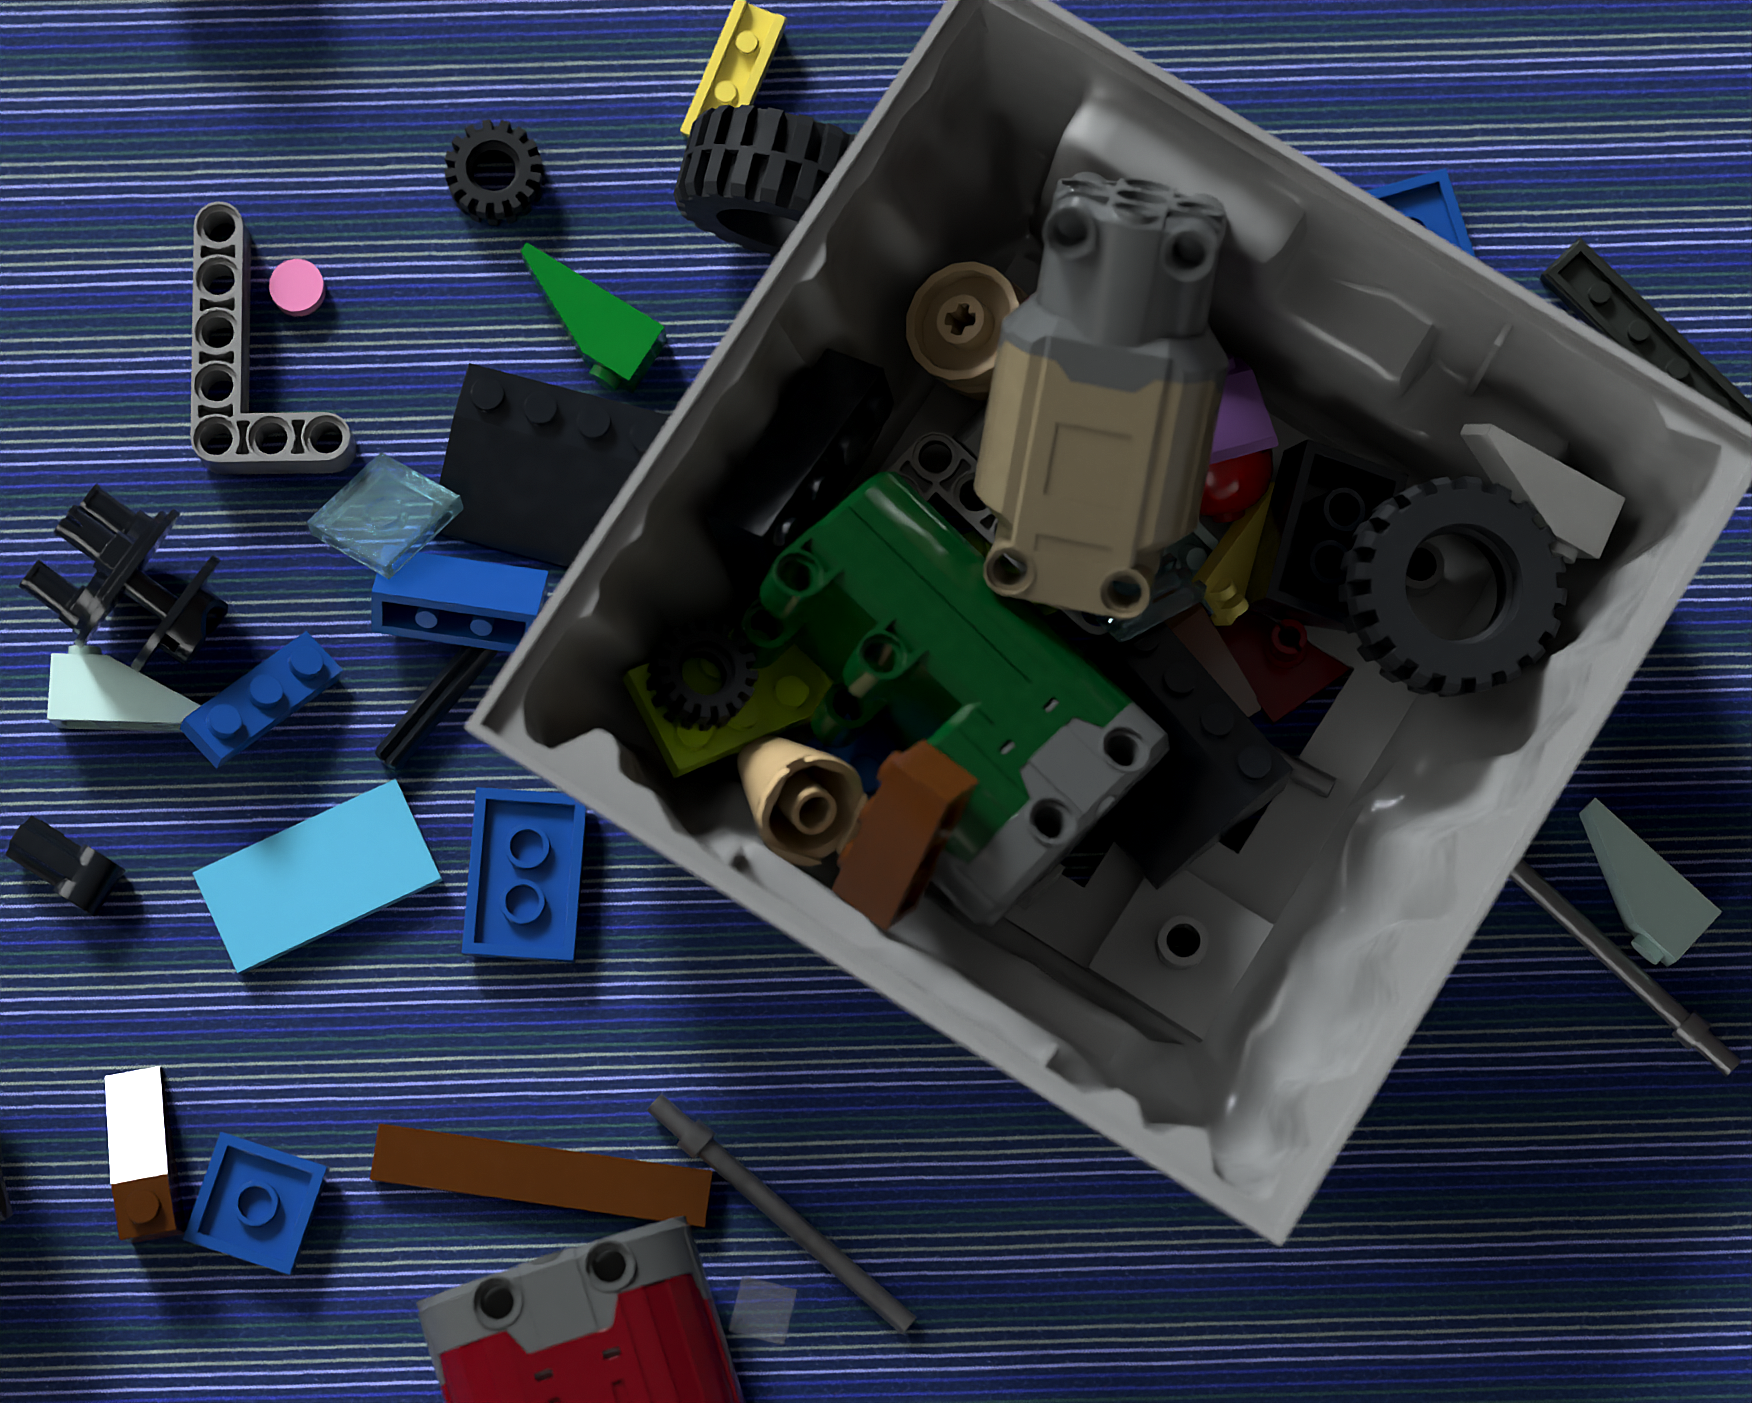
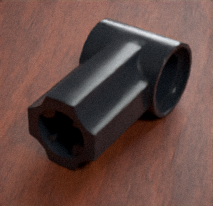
M32 815L25 823L19 826L11 838L10 845L5 854L13 861L53 885L54 892L94 917L126 871L88 845L83 844L82 847L65 837L60 831Z

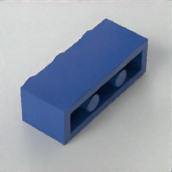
M385 547L371 591V632L514 653L547 604L549 571Z

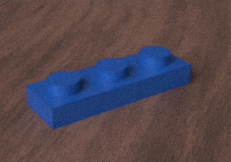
M305 631L186 716L182 721L180 730L217 769L340 679L343 669Z

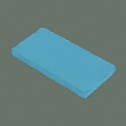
M396 779L193 872L198 887L239 975L443 881Z

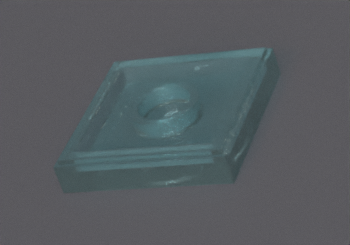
M381 452L307 521V525L311 535L390 579L456 517L464 507L460 496Z

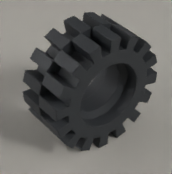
M491 119L483 120V128L475 130L473 124L464 128L466 136L463 139L457 135L451 142L453 151H447L445 156L447 169H444L445 179L452 199L456 201L457 207L463 214L467 211L471 219L478 223L481 222L482 218L487 219L490 226H499L498 219L505 218L507 223L511 224L517 222L516 214L522 212L524 216H527L532 211L531 203L533 200L537 203L542 196L541 185L545 186L543 162L533 138L531 140L528 139L524 129L518 126L514 130L511 128L510 122L504 120L500 121V126H493ZM495 154L509 158L516 167L515 177L509 186L499 191H488L476 183L474 171L477 164L483 158Z
M705 619L700 627H697L695 620L686 622L681 630L676 627L653 654L654 657L649 662L647 672L652 673L646 681L647 691L656 690V694L651 699L654 707L657 709L664 704L668 710L663 715V718L671 723L678 716L683 719L680 727L688 730L694 724H699V731H709L714 724L717 729L725 726L732 717L735 718L751 698L755 690L752 686L758 679V670H750L756 662L754 653L750 652L744 655L742 649L748 642L742 636L735 642L729 639L728 636L733 628L725 624L719 632L714 631L715 621ZM694 657L704 658L712 662L719 669L722 677L720 690L713 694L703 695L691 689L682 676L683 663Z

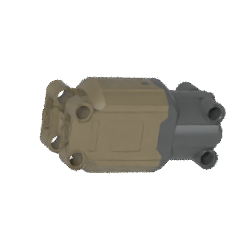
M1081 172L1072 176L1071 179H1061L1058 181L1052 209L1043 227L1045 249L1037 292L1002 320L974 480V490L998 520L995 540L984 564V578L988 586L996 593L1045 603L1064 610L1085 611L1119 619H1130L1138 616L1147 607L1155 583V574L1161 564L1164 549L1196 529L1229 365L1227 355L1207 323L1223 235L1227 225L1226 210L1216 197L1206 193H1196L1187 196L1176 192L1177 189L1165 184L1144 179L1119 178L1118 181H1110L1094 172ZM1006 554L1011 559L1026 563L1027 569L1021 573L1006 571L999 562V556ZM1112 580L1139 584L1141 591L1135 595H1123L1114 588Z

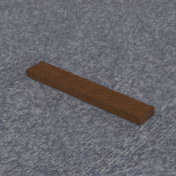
M378 1124L370 1180L659 1222L670 1218L686 1216L689 1226L705 1228L714 1172Z

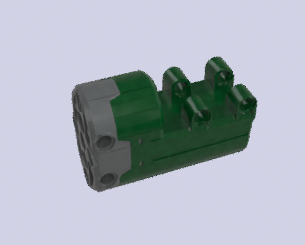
M896 471L880 472L857 488L841 504L806 531L777 558L761 584L760 596L750 604L743 614L730 639L735 642L742 636L748 642L742 649L744 655L750 652L754 653L756 662L752 665V669L768 667L792 645L796 644L834 681L813 712L810 723L813 734L824 745L836 749L845 748L854 743L876 722L905 751L925 740L979 780L961 819L940 854L931 880L978 926L992 928L1038 882H1041L1052 872L1088 832L1170 750L1168 734L1029 600L1001 595L990 588L984 578L986 558ZM756 628L764 631L771 640L759 638L752 629ZM833 707L841 708L848 712L852 720L841 718Z

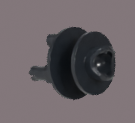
M96 483L80 503V506L78 507L74 504L66 513L67 516L62 518L53 532L56 536L62 537L95 561L92 567L97 569L87 587L82 585L79 589L41 560L36 561L18 587L58 614V619L72 628V632L77 635L74 644L79 648H82L89 641L124 594H126L162 620L133 661L131 668L140 672L158 648L182 665L192 662L202 648L206 635L211 634L219 626L228 612V604L204 587L221 560L213 554L179 598L144 574L142 570L178 520L180 513L174 508L168 514L161 510L154 519L142 510L135 513Z

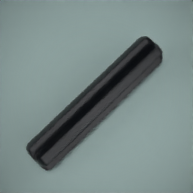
M462 645L375 750L377 758L394 771L400 770L496 656L498 650Z

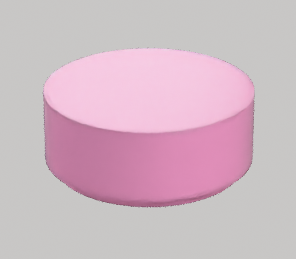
M291 259L281 263L273 271L269 281V291L276 306L291 316L311 314L320 307L325 298L326 286L320 271L315 265L303 259Z

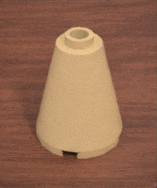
M775 735L762 736L741 749L737 759L738 774L760 837L770 851L793 865L813 866L823 863L820 858L834 851L841 854L844 848L856 838L861 828V825L857 823V817L868 802V798L864 793L861 778L848 763L835 756Z

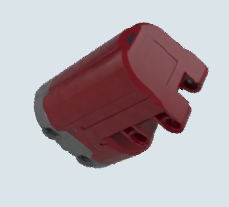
M686 1216L670 1218L576 1248L571 1247L417 1302L418 1316L444 1403H746L691 1226L688 1225Z

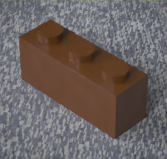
M922 740L903 754L895 751L881 766L877 774V780L881 782L877 794L860 811L857 823L861 825V828L856 838L844 848L837 861V865L842 869L832 891L884 931L889 930L918 908L934 875L940 854L961 819L979 780L925 740Z

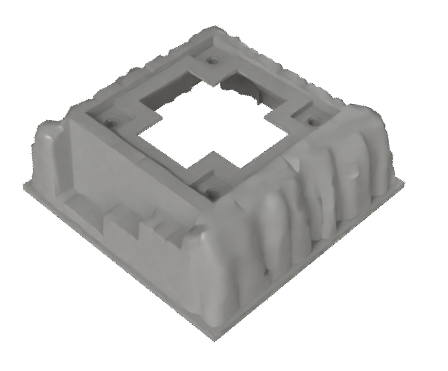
M947 0L464 728L468 733L1277 1247H1281L1752 483V426L1049 0ZM1081 172H1094L1110 181H1118L1119 178H1132L1159 182L1177 189L1176 192L1187 196L1196 193L1209 194L1216 197L1223 204L1227 213V225L1223 235L1207 323L1225 354H1232L1234 358L1240 357L1254 372L1278 441V446L1272 448L1274 471L1271 482L1276 481L1284 450L1310 439L1408 474L1405 490L1432 479L1448 477L1450 480H1456L1463 476L1481 478L1483 485L1489 487L1493 485L1492 481L1460 433L1464 424H1493L1626 498L1600 558H1576L1574 564L1565 563L1566 573L1557 575L1558 588L1567 589L1566 606L1557 608L1554 618L1558 619L1561 624L1555 638L1545 640L1542 644L1545 653L1534 665L1521 669L1520 676L1508 683L1494 686L1489 690L1456 697H1439V694L1435 693L1421 695L1408 691L1407 684L1401 681L1391 683L1379 675L1381 666L1375 660L1366 662L1356 650L1362 645L1356 633L1348 634L1346 631L1304 626L1307 631L1308 643L1353 670L1298 758L1337 778L1328 798L1289 779L1285 789L1272 799L1238 854L1217 842L1158 890L1153 887L1114 841L1085 887L1080 886L1061 874L1059 879L1028 909L1025 910L1019 904H1016L992 928L978 926L931 880L918 908L889 930L884 931L832 891L842 869L837 865L840 856L837 851L820 858L823 863L804 866L793 865L768 849L760 837L738 774L737 759L740 751L674 778L623 682L627 671L647 664L652 660L653 654L676 627L681 630L686 622L693 620L696 621L697 627H700L706 619L715 621L714 631L719 632L724 624L735 628L744 613L706 513L826 348L884 368L894 401L891 414L885 422L870 456L830 512L871 477L880 472H886L917 438L933 431L943 432L952 437L982 406L986 400H977L957 393L946 383L931 375L914 359L906 339V315L916 291L932 274L954 263L972 261L996 268L1029 296L1036 292L1045 249L1043 227L1052 209L1058 181L1061 179H1071L1072 176ZM931 445L923 451L920 463L926 471L940 473L950 465L952 454L943 445ZM937 497L930 505L935 508L940 498ZM1456 535L1435 536L1419 545L1411 557L1424 560L1430 568L1431 577L1424 581H1416L1406 574V595L1416 618L1427 630L1444 640H1465L1483 631L1489 624L1497 603L1496 578L1488 559L1475 545ZM1263 614L1277 624H1282V620ZM841 708L835 710L841 718L848 714V712ZM811 721L776 735L801 745H805L816 737L812 732ZM1176 929L1188 930L1196 938V953L1189 957L1174 955L1167 946V935Z

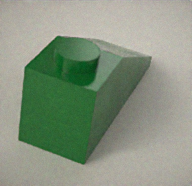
M526 242L521 250L525 267L584 363L591 369L588 375L610 391L616 392L620 386L633 394L667 342L665 326Z

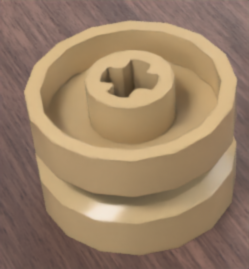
M975 261L954 263L937 271L916 291L906 315V339L914 359L931 375L946 383L957 393L977 400H987L990 394L1002 320L1021 305L1029 295L996 268Z

